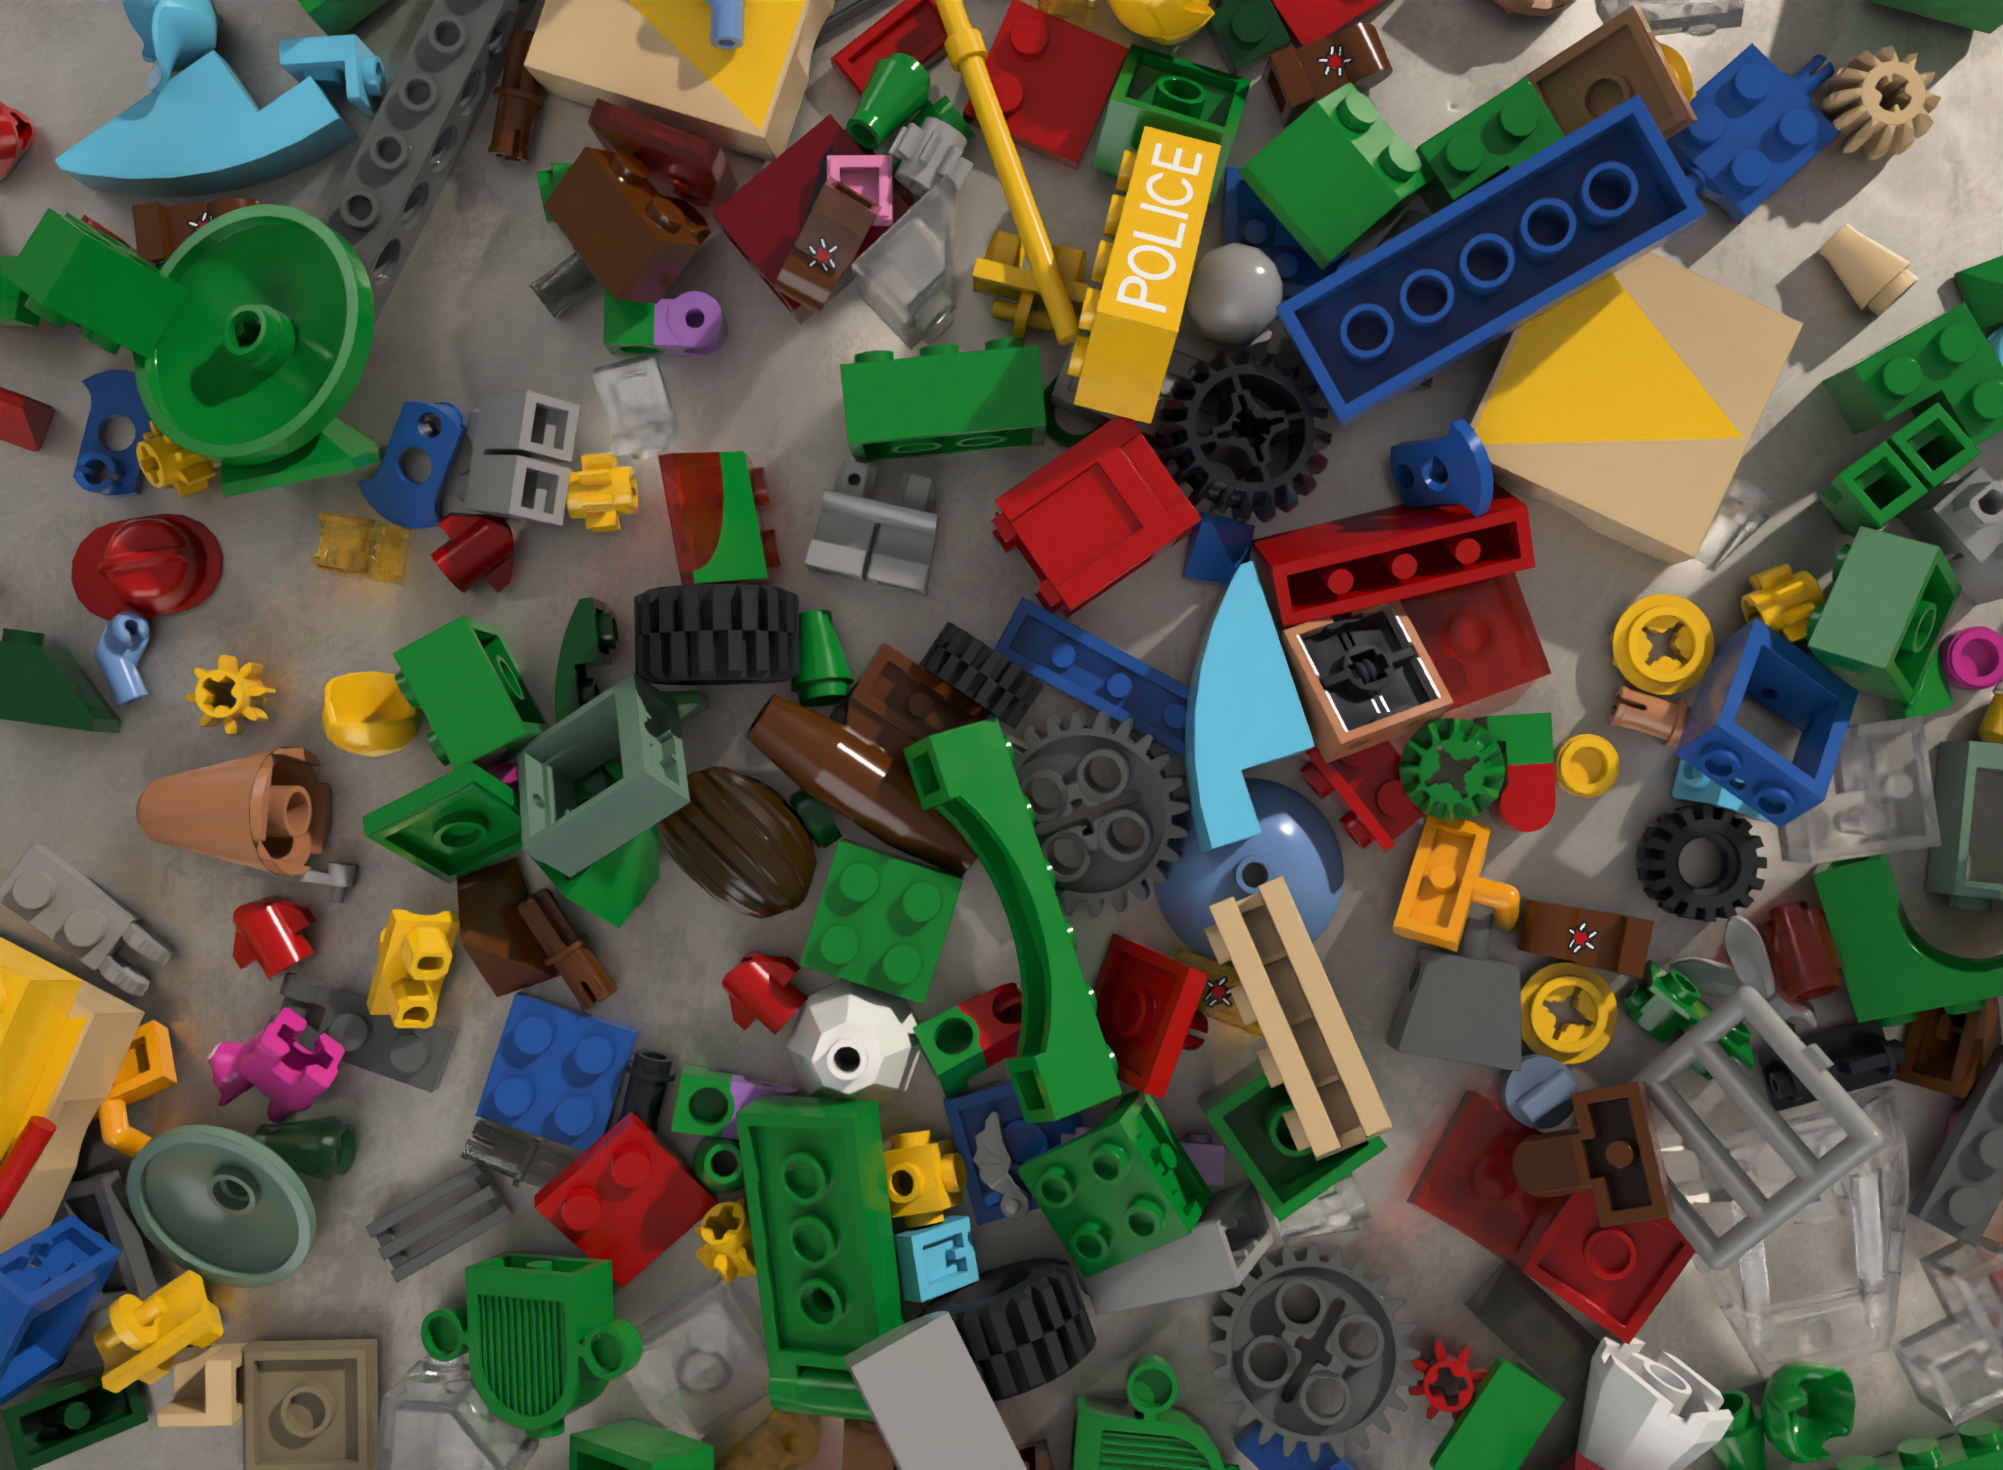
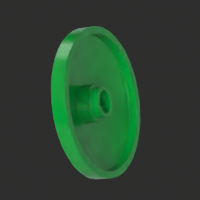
M258 204L242 207L211 220L190 235L173 252L160 270L190 293L149 358L147 359L134 352L135 378L142 403L152 421L167 438L178 446L208 460L239 466L261 464L279 459L296 451L320 434L343 409L362 376L368 360L374 330V302L369 277L357 252L344 237L311 214L286 205Z

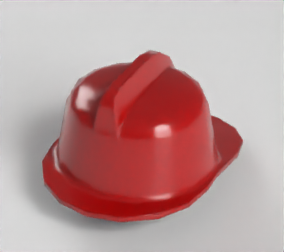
M180 514L149 515L112 522L94 529L80 543L74 555L71 581L78 600L90 613L110 621L112 617L123 611H135L145 618L180 613L195 608L213 594L222 576L223 556L216 537L202 523Z

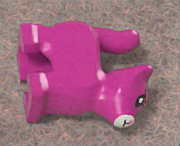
M284 1008L277 1014L272 1023L267 1024L261 1032L254 1035L247 1043L242 1041L221 1042L210 1051L207 1060L212 1068L213 1083L220 1092L218 1105L223 1107L255 1085L271 1100L267 1109L268 1119L274 1123H281L286 1119L287 1115L306 1111L311 1107L319 1094H322L329 1088L339 1072L337 1066L345 1050L341 1044L325 1033L321 1034L314 1042L315 1050L309 1051L296 1041V1038L305 1030L307 1021L291 1009Z

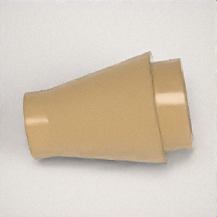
M1848 223L1841 227L1818 251L1829 262L1860 310L1863 311L1868 307L1877 317L1888 310L1918 281V278L1908 270L1912 264L1911 262L1857 232Z

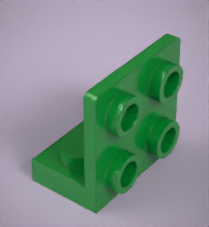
M1139 1090L1124 1095L1101 1126L1024 1161L1018 1169L1021 1179L1081 1273L1086 1277L1095 1275L1191 1234L1213 1196L1151 1096Z

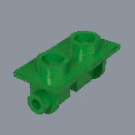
M1651 960L1646 963L1648 985L1642 988L1639 984H1634L1621 999V1004L1628 1008L1626 1015L1662 1044L1678 1028L1686 1033L1713 1010L1699 999L1701 997L1700 992L1686 976L1674 969L1667 973ZM1740 1022L1721 1038L1718 1043L1734 1062L1737 1059L1751 1070L1755 1066L1749 1039L1751 1034L1747 1027ZM1698 1059L1690 1065L1707 1080L1714 1079Z

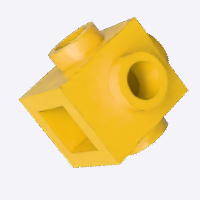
M930 1130L892 1136L893 1148L883 1149L891 1218L904 1216L907 1228L943 1222V1210L964 1203L963 1191L967 1186L966 1165L962 1155L956 1152L954 1139L932 1141Z

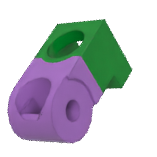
M605 287L603 343L612 355L702 357L718 351L726 341L728 328L725 316L717 301L707 293L696 290L684 292L675 299H661L656 304L614 299Z
M683 1064L671 1132L739 1140L736 1121L737 1111L762 1095L797 1097L798 1089L782 1083L745 1079L746 1076L709 1071L708 1067Z

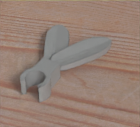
M1741 916L1729 917L1724 931V941L1733 966L1694 956L1678 958L1669 964L1670 970L1674 969L1682 973L1703 994L1726 999L1741 986L1755 988L1795 1034V1025L1786 1022L1788 1018L1793 1016L1803 1017L1808 1020L1810 1027H1817L1815 1010L1812 1004L1803 998L1794 997L1778 983H1775L1771 963L1758 930Z

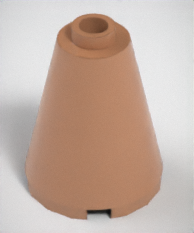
M280 747L155 779L147 785L143 794L139 797L136 806V816L147 837L154 842L279 876H295L306 874L312 868L304 866L310 855L322 854L327 844L332 821L331 792L328 783H317L312 766H322L317 756L304 747Z

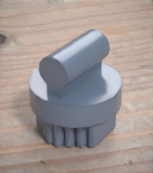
M1542 1054L1524 1055L1520 1072L1505 1070L1501 1073L1500 1091L1502 1102L1508 1113L1522 1124L1534 1129H1549L1564 1122L1574 1110L1571 1093L1577 1092L1578 1088L1572 1073L1561 1062Z

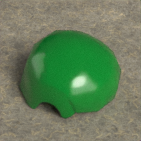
M1808 1361L1784 1363L1768 1380L1760 1404L1763 1428L1768 1441L1781 1455L1792 1462L1803 1464L1815 1460L1830 1459V1453L1823 1449L1824 1442L1829 1438L1848 1436L1853 1428L1856 1400L1852 1380L1842 1367Z

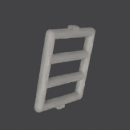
M1751 986L1737 988L1628 1082L1645 1081L1649 1099L1747 1215L1718 1238L1667 1175L1675 1212L1668 1218L1706 1265L1716 1271L1729 1267L1881 1148L1884 1141L1881 1130L1828 1071L1834 1063L1816 1043L1806 1046L1762 995ZM1745 1018L1848 1135L1819 1159L1719 1045L1718 1041ZM1698 1059L1795 1173L1796 1177L1769 1199L1766 1198L1670 1083L1695 1060Z

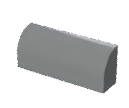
M948 1311L930 1313L909 1321L842 1357L898 1470H1027Z

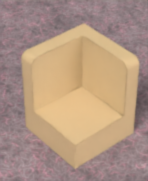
M212 1343L205 1349L189 1344L174 1355V1399L156 1412V1427L232 1426L243 1417L242 1347L247 1343Z

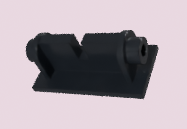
M1876 1020L1855 1022L1800 1038L1806 1046L1816 1043L1834 1063L1828 1071L1846 1092L1897 1079L1895 1074L1897 1065L1904 1064L1906 1061L1901 1043L1897 1039L1887 1041L1883 1028L1878 1026ZM1770 1046L1755 1050L1769 1102L1777 1112L1818 1101Z

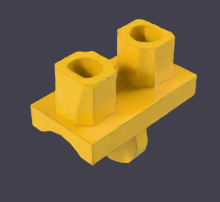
M996 230L986 251L985 258H976L972 279H974L973 291L1019 302L1015 304L995 299L991 311L992 318L1014 323L1011 337L1025 340L1028 327L1052 332L1053 327L1047 311L1033 308V306L1045 308L1033 271L1023 268L1026 252L1020 235ZM1053 245L1052 250L1077 317H1080L1089 284L1084 283L1086 252L1064 245Z
M402 909L391 910L387 927L380 933L377 943V950L380 954L366 1002L370 1015H390L393 1025L397 1028H428L433 1025L437 1011V1002L445 975L449 970L453 956L452 950L460 926V920L456 911H443L436 915H420Z
M189 1269L143 1301H140L135 1295L127 1293L111 1302L108 1308L110 1323L93 1334L94 1343L104 1362V1373L101 1378L103 1388L117 1394L136 1380L151 1385L169 1373L170 1367L174 1362L173 1355L189 1344L205 1349L222 1337L224 1330L219 1309L207 1300L201 1275Z

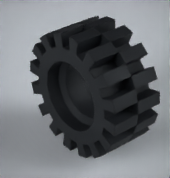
M951 622L946 623L919 664L925 670L1014 729H1016L1044 687L1042 683L1022 670L1018 665Z
M1681 806L1675 808L1673 813L1664 812L1656 818L1659 824L1656 827H1647L1642 836L1648 839L1646 847H1637L1636 857L1644 858V867L1636 868L1638 879L1646 880L1649 885L1643 889L1650 899L1660 902L1659 908L1665 912L1676 914L1678 917L1703 922H1716V918L1729 919L1731 916L1738 915L1735 908H1748L1755 901L1748 894L1752 889L1762 890L1765 882L1764 879L1756 877L1758 868L1767 869V857L1757 856L1756 849L1764 847L1760 836L1749 834L1748 831L1753 826L1744 818H1735L1736 812L1726 808H1714V806ZM1697 838H1705L1713 842L1720 850L1723 859V866L1719 877L1712 884L1702 888H1696L1688 884L1683 879L1678 865L1682 849L1690 841Z

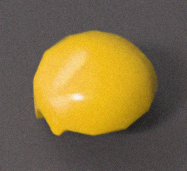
M377 671L354 672L333 678L325 684L322 726L327 739L334 742L338 748L355 755L380 757L401 751L418 735L422 721L421 706L414 708L408 703L397 685L395 674Z

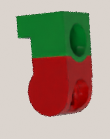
M1551 712L1474 718V723L1486 729L1496 740L1502 751L1505 764V776L1498 797L1488 806L1490 816L1497 825L1506 830L1533 832L1542 829L1552 819L1556 806Z
M1012 982L993 988L982 995L979 993L913 1027L921 1050L947 1099L969 1087L967 1080L1003 1059L1017 1055L1022 1020L1021 985Z

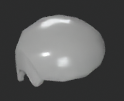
M1234 242L1211 249L1193 266L1185 300L1188 317L1207 338L1227 344L1244 343L1249 339L1253 340L1265 332L1276 317L1275 307L1280 305L1283 300V283L1277 265L1260 248Z

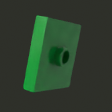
M473 762L363 816L364 836L448 884L523 847L521 839L520 794Z

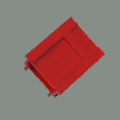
M1116 416L995 499V504L999 511L995 513V518L991 520L997 528L992 531L993 535L1006 553L1015 547L1018 548L1041 582L1036 585L1040 591L1035 596L1044 609L1051 613L1059 609L1066 620L1189 536L1192 532L1191 528L1202 520L1133 419Z

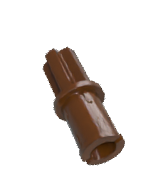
M521 29L513 30L510 34L501 87H495L493 90V96L498 99L491 145L488 147L487 153L496 158H501L503 154L506 161L529 163V149L536 110L544 107L545 100L539 97L541 85L523 66L535 32Z
M540 889L518 905V912L548 955L544 963L547 967L554 964L580 1003V1008L583 1012L592 1008L595 1002L598 1001L600 1003L618 989L586 942L590 939L588 933L580 935L550 889Z

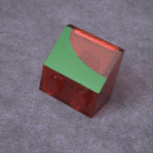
M745 451L668 453L658 455L681 584H749L765 586L775 584L772 568L782 567V556L776 530H765L761 506L771 504L769 485L764 467L754 468L752 460Z

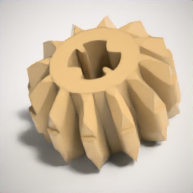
M1893 44L1880 48L1874 54H1871L1868 50L1865 52L1861 51L1848 61L1846 68H1840L1831 76L1827 85L1833 93L1823 100L1820 110L1836 116L1832 124L1847 137L1844 142L1843 153H1852L1862 146L1867 161L1877 160L1885 155L1887 151L1892 156L1895 154L1900 155L1913 146L1915 138H1920L1930 130L1934 122L1928 113L1938 107L1942 97L1925 89L1933 81L1936 72H1923L1919 74L1914 69L1918 52L1907 54L1901 60H1898Z

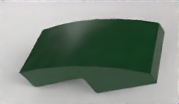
M593 597L579 599L563 638L555 683L556 723L600 695L598 681L595 677L588 678L587 668L612 665L610 650L619 648V632L614 612H606L605 603Z

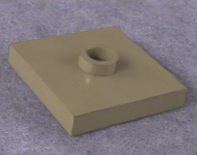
M377 1339L250 1341L242 1347L243 1470L378 1469Z

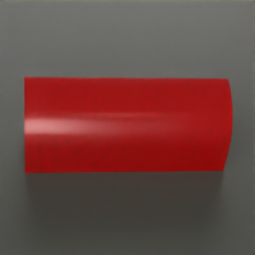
M1493 483V497L1490 508L1486 514L1476 518L1468 508L1461 504L1409 508L1405 504L1255 539L1252 541V549L1268 605L1281 626L1287 627L1535 568L1528 507L1504 488Z

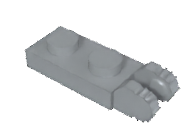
M43 844L30 845L0 886V902L93 971H100L102 977L130 995L142 997L149 988L151 981L140 970L118 955V952L125 943L139 952L144 958L154 963L166 965L174 954V948L166 940L161 939L159 935L141 923L143 918Z

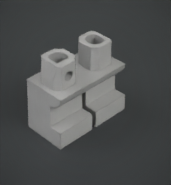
M530 390L481 394L479 409L469 412L466 434L469 436L471 443H473L470 468L460 474L457 497L465 502L464 509L515 521L530 520L562 526L571 469L531 458H542L554 462H572L580 405Z
M844 460L835 480L833 491L824 489L819 520L814 538L810 540L804 564L811 571L865 582L867 577L870 583L926 596L940 524L938 514H934L936 507V481L928 477L902 473L896 504L876 501L872 499L879 472L878 467L852 460ZM880 528L875 553L872 555L876 532Z
M1980 466L1963 477L1956 473L1952 478L1898 516L1918 541L1940 546L1962 587V591L1975 605L2003 599V485L1999 480L1994 481L1983 467Z

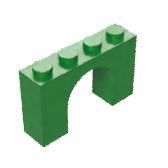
M1885 848L1819 863L1813 873V877L1858 1023L1876 1020L1879 1027H1894L1917 1020V1012L1940 1007H1944L1946 1014H1964L1986 1007V999L2003 996V954L1982 959L1953 956L1930 945L1915 931L1903 908Z

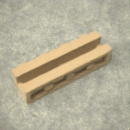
M1283 876L1259 885V892L1238 901H1235L1233 896L1209 906L1216 924L1204 928L1219 965L1232 961L1241 985L1231 988L1230 992L1244 1025L1247 1026L1257 1021L1267 1043L1266 1047L1256 1050V1053L1271 1088L1284 1083L1294 1109L1284 1112L1282 1115L1299 1152L1311 1147L1316 1161L1387 1133L1392 1130L1393 1126Z

